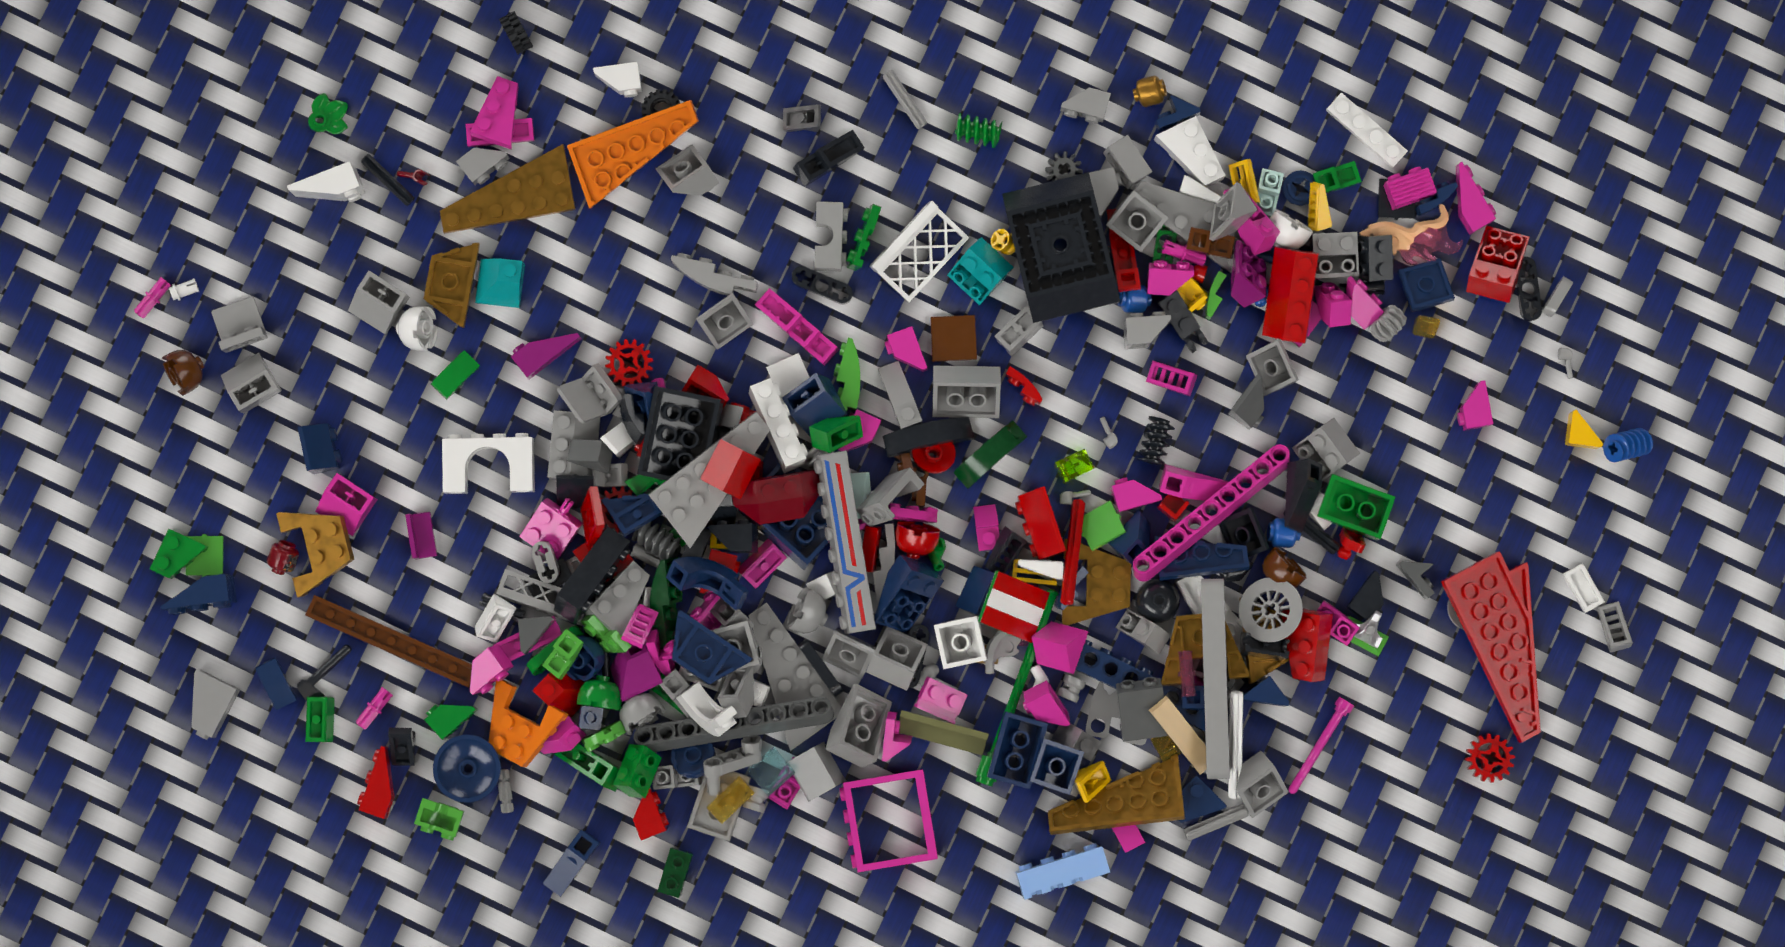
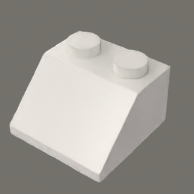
M978 616L934 625L943 669L987 660Z

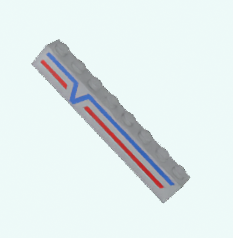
M847 451L818 455L814 461V470L816 474H819L820 483L817 484L819 496L823 498L821 513L822 517L826 518L827 523L825 537L827 541H830L831 549L828 550V556L834 566L832 580L833 584L837 585L838 590L836 604L838 608H841L842 616L839 617L840 627L844 630L845 634L873 630L876 627Z

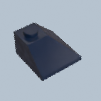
M1042 738L1028 781L1070 795L1084 752Z

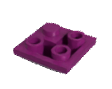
M1238 240L1235 242L1231 274V296L1243 307H1247L1266 297L1267 266L1262 258H1259L1250 251L1249 246Z
M646 641L642 648L630 644L631 647L626 652L617 653L610 667L615 684L619 687L622 702L663 683L660 672L648 652Z

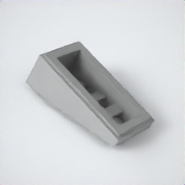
M1619 601L1597 607L1609 652L1630 648L1633 642ZM1616 610L1617 614L1605 617L1604 613ZM1619 620V623L1608 625L1607 623L1610 621ZM1620 628L1622 630V632H1618L1615 634H1611L1610 632ZM1624 637L1623 641L1613 642L1615 639Z

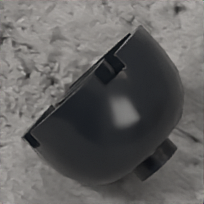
M1152 579L1139 587L1135 606L1142 617L1153 623H1163L1170 620L1177 613L1180 606V596L1171 582Z

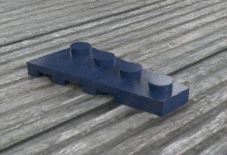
M1154 536L1155 541L1160 538V536ZM1179 538L1172 540L1174 543H1181L1183 539ZM1197 541L1159 572L1160 581L1249 570L1247 546L1226 543L1211 544L1205 543V541ZM1159 551L1156 555L1157 557H1163L1166 553Z

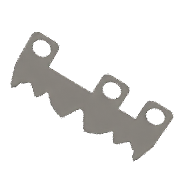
M1099 682L1091 699L1086 733L1094 737L1106 738L1109 734L1111 718L1120 719L1117 690L1109 695L1104 689V684ZM1169 693L1166 694L1173 704L1177 702ZM1186 709L1189 714L1197 712L1196 710ZM1094 719H1102L1105 722L1103 732L1095 733L1091 729V723ZM1190 725L1206 745V733ZM1147 739L1126 741V743L1144 745Z

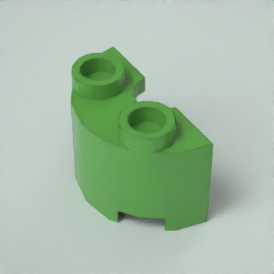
M422 798L414 824L421 826V831L433 834L434 830L441 832L440 837L453 841L454 837L457 836L464 811L450 805Z

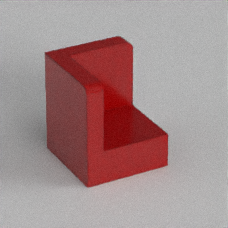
M1167 494L1157 508L1172 521H1176L1190 503L1180 497Z

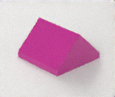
M1051 621L1032 636L1037 664L1074 674L1088 631Z

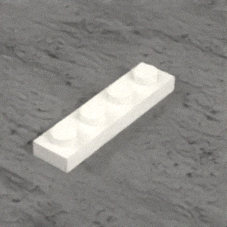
M1340 93L1326 109L1331 116L1391 168L1408 152L1343 93Z

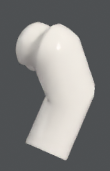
M1039 664L1030 669L1035 678L1033 687L1046 680L1049 682L1048 677Z

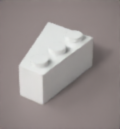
M1196 116L1155 136L1154 141L1158 145L1160 144L1192 179L1203 186L1209 187L1222 181L1226 176Z

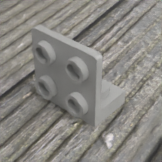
M254 297L237 301L211 312L221 339L218 343L221 350L225 353L268 338Z

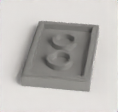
M734 771L720 776L721 794L709 795L707 793V777L704 775L687 828L730 842L751 777Z

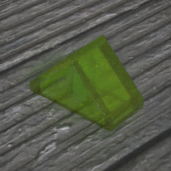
M1085 449L1058 460L1054 464L1064 484L1095 469Z

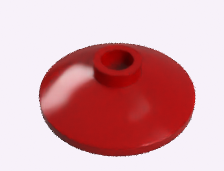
M948 442L912 450V456L915 463L922 470L938 474L947 471L953 465L956 450L954 444ZM928 453H933L935 458L930 457Z

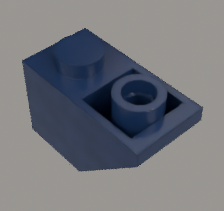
M1139 510L1124 524L1126 533L1108 542L1116 553L1132 566L1134 559L1149 547L1151 523Z

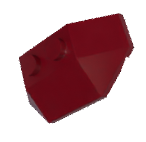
M813 469L751 479L741 500L732 496V503L760 525L804 518L819 496L817 484L820 483L819 474H816Z

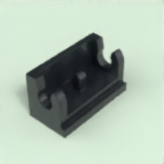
M1241 632L1239 652L1241 655L1283 661L1289 658L1290 651H1286L1287 644L1290 643V639L1284 638L1276 642H1263L1253 638L1250 633Z

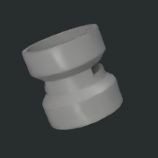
M1065 674L1063 678L1064 684L1059 688L1057 695L1077 703L1079 692L1084 688L1086 682Z
M749 785L747 791L749 799L744 800L743 807L764 813L766 806L763 802L769 798L770 791Z

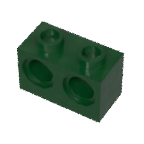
M673 847L670 848L657 892L677 898L681 897L693 853Z

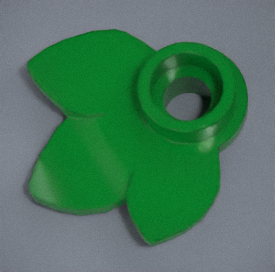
M325 93L320 94L312 103V113L308 119L309 127L319 133L327 131L332 134H340L344 132L348 126L342 118L347 112L348 104L340 100L330 102ZM321 118L324 122L317 123L315 120Z

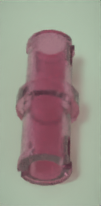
M1192 651L1178 652L1180 665L1178 677H1181L1182 697L1196 696L1194 682L1196 671L1193 670Z

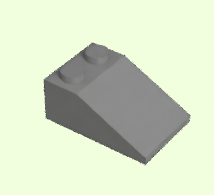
M856 683L853 684L830 730L825 750L861 768L877 762L885 731L886 718L892 702Z

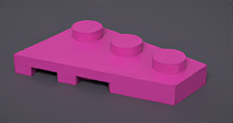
M499 76L496 77L470 130L471 136L512 150L518 83Z

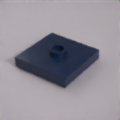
M1441 258L1398 270L1411 312L1454 301L1455 297Z

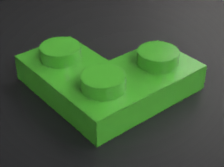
M594 614L586 615L580 621L585 626L583 628L585 632L591 637L595 636L600 641L599 644L605 652L624 653L631 647L628 642L621 639L622 635L617 630H608Z

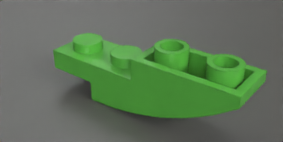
M848 338L847 343L842 342L839 355H842L843 358L841 364H836L833 375L837 377V383L844 385V388L839 387L837 394L846 412L848 409L857 410L860 395L858 354L853 339Z

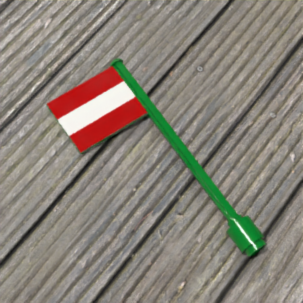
M995 571L978 622L1029 642L1005 712L1014 714L1035 658L1032 636L1046 626L1056 596H1059V594L1054 589L1045 591L1000 571ZM1001 723L991 751L988 752L987 756L982 755L975 774L977 775L975 781L991 787L997 780L988 778L987 773Z

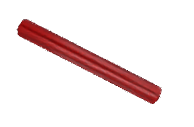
M1075 499L1072 502L1060 602L1063 605H1072L1074 602L1085 502L1081 499Z

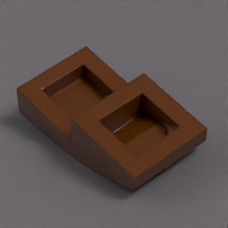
M1191 227L1187 250L1231 260L1236 237L1227 235L1212 241L1209 240V230Z

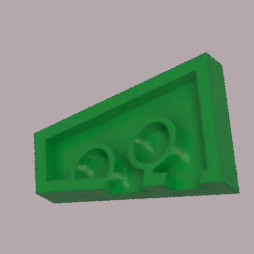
M872 204L870 208H865L861 218L864 224L862 229H857L854 236V241H856L854 250H849L846 261L849 262L847 268L854 271L862 268L864 260L860 258L868 250L870 244L868 237L872 235L882 207Z

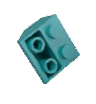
M981 237L965 252L947 276L980 305L1014 267Z

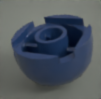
M581 635L577 637L584 644L566 674L573 680L587 681L601 671L605 661V654L597 640Z

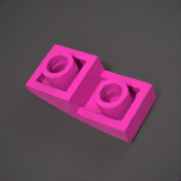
M1324 600L1317 611L1333 614L1330 635L1348 646L1360 627Z
M789 766L786 767L769 795L770 800L785 809L789 808L800 789Z

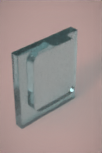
M772 747L762 756L761 762L754 764L747 770L768 797L795 773L775 747Z

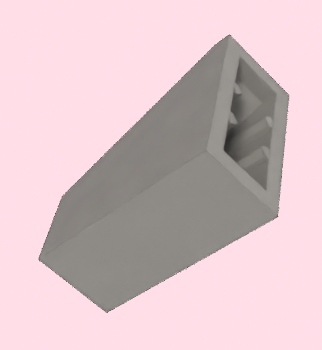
M196 669L194 673L191 728L197 730L196 735L208 740L209 737L216 738L240 689L200 669Z

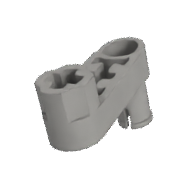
M760 736L744 737L741 740L742 747L713 756L704 761V775L707 777V793L709 795L721 794V775L762 761V741Z

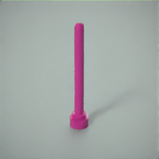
M1339 697L1335 702V713L1289 786L1288 790L1291 794H1295L1343 715L1350 714L1354 708V705Z

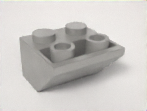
M1357 232L1311 234L1310 252L1319 253L1316 279L1359 277Z
M368 271L356 289L348 311L386 335L410 297L371 271Z
M1153 312L1152 315L1143 317V313L1129 314L1130 317L1126 318L1123 322L1125 350L1148 348L1168 325L1171 315H1165V312Z
M260 353L221 375L228 394L238 411L243 414L282 391Z
M1332 418L1292 447L1300 460L1309 458L1323 464L1322 481L1360 454L1335 418Z

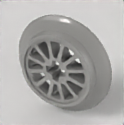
M1270 578L1260 579L1251 584L1243 593L1239 603V619L1243 628L1253 638L1263 642H1276L1291 635L1298 627L1303 613L1302 600L1296 588L1287 581L1277 583ZM1271 592H1276L1272 600ZM1266 593H1267V598H1268L1267 602H1266L1265 599L1262 597V595H1264V594H1266ZM1280 594H1283L1284 597L1278 601ZM1260 598L1263 605L1257 604L1256 601ZM1288 600L1289 605L1281 606ZM1275 605L1274 609L1276 610V613L1274 615L1271 613L1268 615L1269 612L1268 610H1266L1267 607H1273ZM1254 606H1257L1262 609L1260 611H1254ZM1290 609L1289 615L1281 612ZM1256 615H1262L1257 620L1254 618ZM1279 616H1284L1287 618L1285 623H1283ZM1275 619H1277L1281 624V626L1278 628H1276ZM1265 620L1263 627H1260L1259 624ZM1271 620L1272 629H1267Z

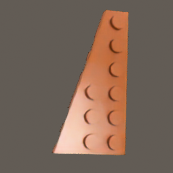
M692 100L567 145L589 208L594 207L699 122Z

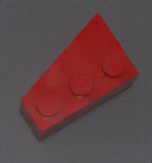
M1303 608L1302 618L1298 627L1291 635L1286 637L1290 639L1287 649L1290 651L1289 661L1292 678L1309 682L1325 680L1333 614ZM1290 609L1281 612L1289 615ZM1282 616L1283 623H1285L1287 618Z

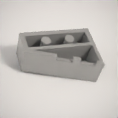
M633 561L590 606L585 615L594 614L608 630H617L623 635L650 575Z

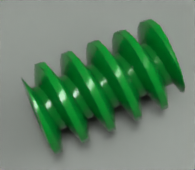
M959 113L955 130L957 141L960 142L962 137L965 136L966 143H969L971 138H974V144L977 145L982 139L983 146L986 147L989 141H991L992 148H995L999 142L1002 122L999 127H997L995 119H993L990 125H988L987 118H984L982 123H979L978 116L971 121L969 114L962 120L961 113Z

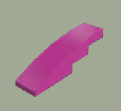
M770 288L755 304L758 309L824 366L839 350L835 344L821 334L817 328Z

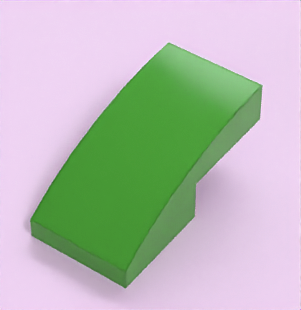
M1218 271L1209 289L1205 308V318L1208 320L1211 319L1222 301V298L1217 296L1216 292L1227 275L1221 271Z
M565 629L552 646L555 649L542 666L562 680L578 656L584 642L571 631Z

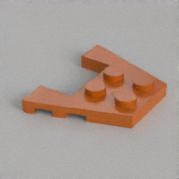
M504 679L499 682L496 680L489 743L499 755L521 767H527L544 747L543 743L549 736H553L557 731L556 727L561 721H565L569 714L548 705L542 722L539 725L509 709L517 686Z

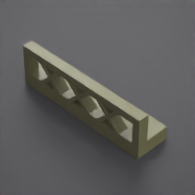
M903 710L899 718V733L983 755L988 733Z

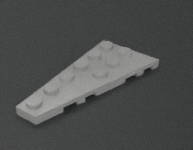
M765 603L748 615L749 619L755 624L752 629L757 644L763 652V664L775 703L825 697L830 701L834 711V717L830 722L835 720L842 708L770 606ZM821 708L818 713L825 712L827 708ZM804 711L798 712V713L796 714V716H797V717H800V716H802L805 712H804ZM829 723L784 731L790 751Z

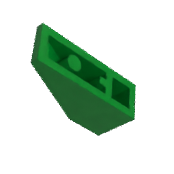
M580 743L571 751L555 753L557 757L601 786L616 792L617 787L613 783L620 768L593 751L587 752L586 748Z

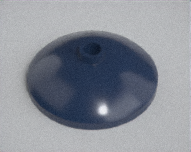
M459 735L451 738L440 747L433 762V776L438 788L447 797L458 802L467 803L483 799L494 790L501 774V763L497 751L488 741L475 735ZM467 764H470L473 767V770L470 773H467L465 771V766Z

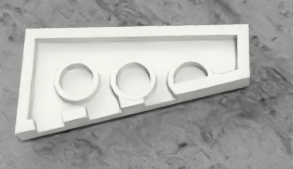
M1202 576L1186 577L1176 582L1193 614H1202L1201 579H1204ZM1225 603V621L1239 650L1241 632H1243L1240 619Z

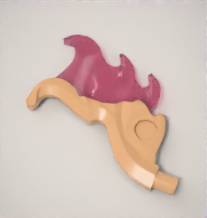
M1443 204L1439 206L1441 213L1439 218L1417 222L1412 228L1383 221L1370 224L1367 229L1359 232L1360 236L1392 235L1393 255L1400 251L1403 261L1409 265H1417V261L1413 259V256L1427 261H1436V257L1431 255L1432 252L1439 251L1445 254H1453L1459 251L1463 244L1462 240L1455 243L1448 237L1446 224L1449 220V215Z

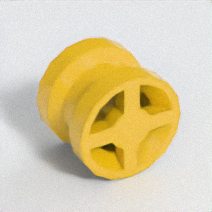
M998 229L992 234L991 246L995 250L1005 255H1011L1015 252L1011 233L1005 229Z

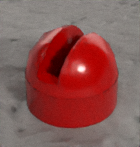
M1195 265L1193 279L1203 283L1208 266Z

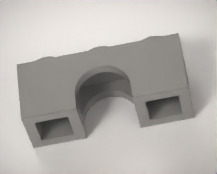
M817 202L816 227L830 229L833 233V239L828 245L815 246V271L841 272L842 266H846V253L842 252V244H847V231L843 230V222L848 220V208H844L843 202Z

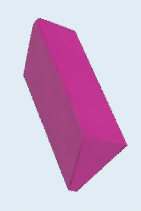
M767 539L758 548V553H753L740 566L739 573L756 589L787 557L770 539Z

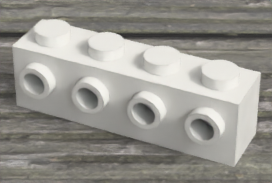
M771 378L750 386L748 394L757 413L770 429L767 436L783 472L786 473L805 465L806 456H808L807 449L804 443L800 444L797 438L799 436L798 429L795 423L791 424L788 418L790 412L786 403L782 404L779 398L781 392L777 383L773 384Z

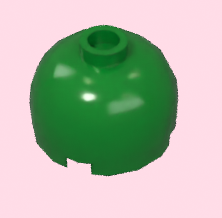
M596 675V679L588 680L581 686L577 697V704L620 711L622 700L617 684L609 682L610 677Z

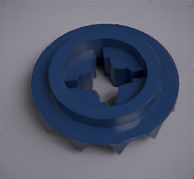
M1302 170L1289 174L1283 183L1284 197L1294 205L1303 206L1309 204L1310 183L1315 182L1313 175ZM1303 181H1306L1304 184L1306 192H1301L1295 196L1297 188L1294 185H1300Z

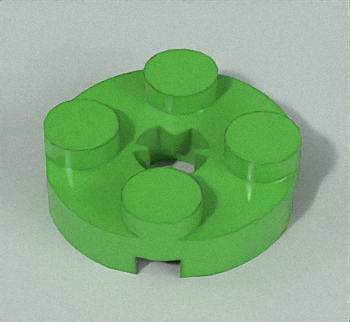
M620 720L602 728L601 731L592 733L581 741L587 752H590L604 743L607 744L617 739L626 731Z

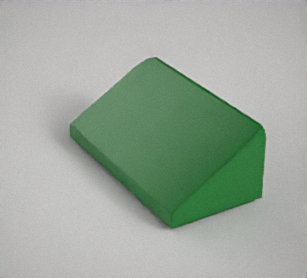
M307 697L305 742H333L334 697Z

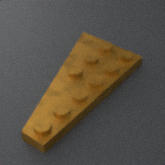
M564 144L440 210L443 233H452L575 210Z

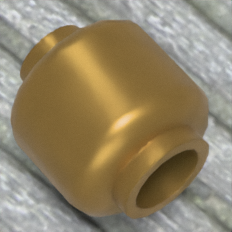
M1157 76L1138 80L1136 88L1133 89L1135 101H1140L1143 107L1162 103L1164 97L1167 96L1164 80L1159 79Z

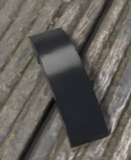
M969 417L922 423L883 436L888 458L910 453L911 450L952 442V444L974 440Z

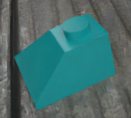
M501 258L481 259L475 303L520 308L525 270L524 262Z

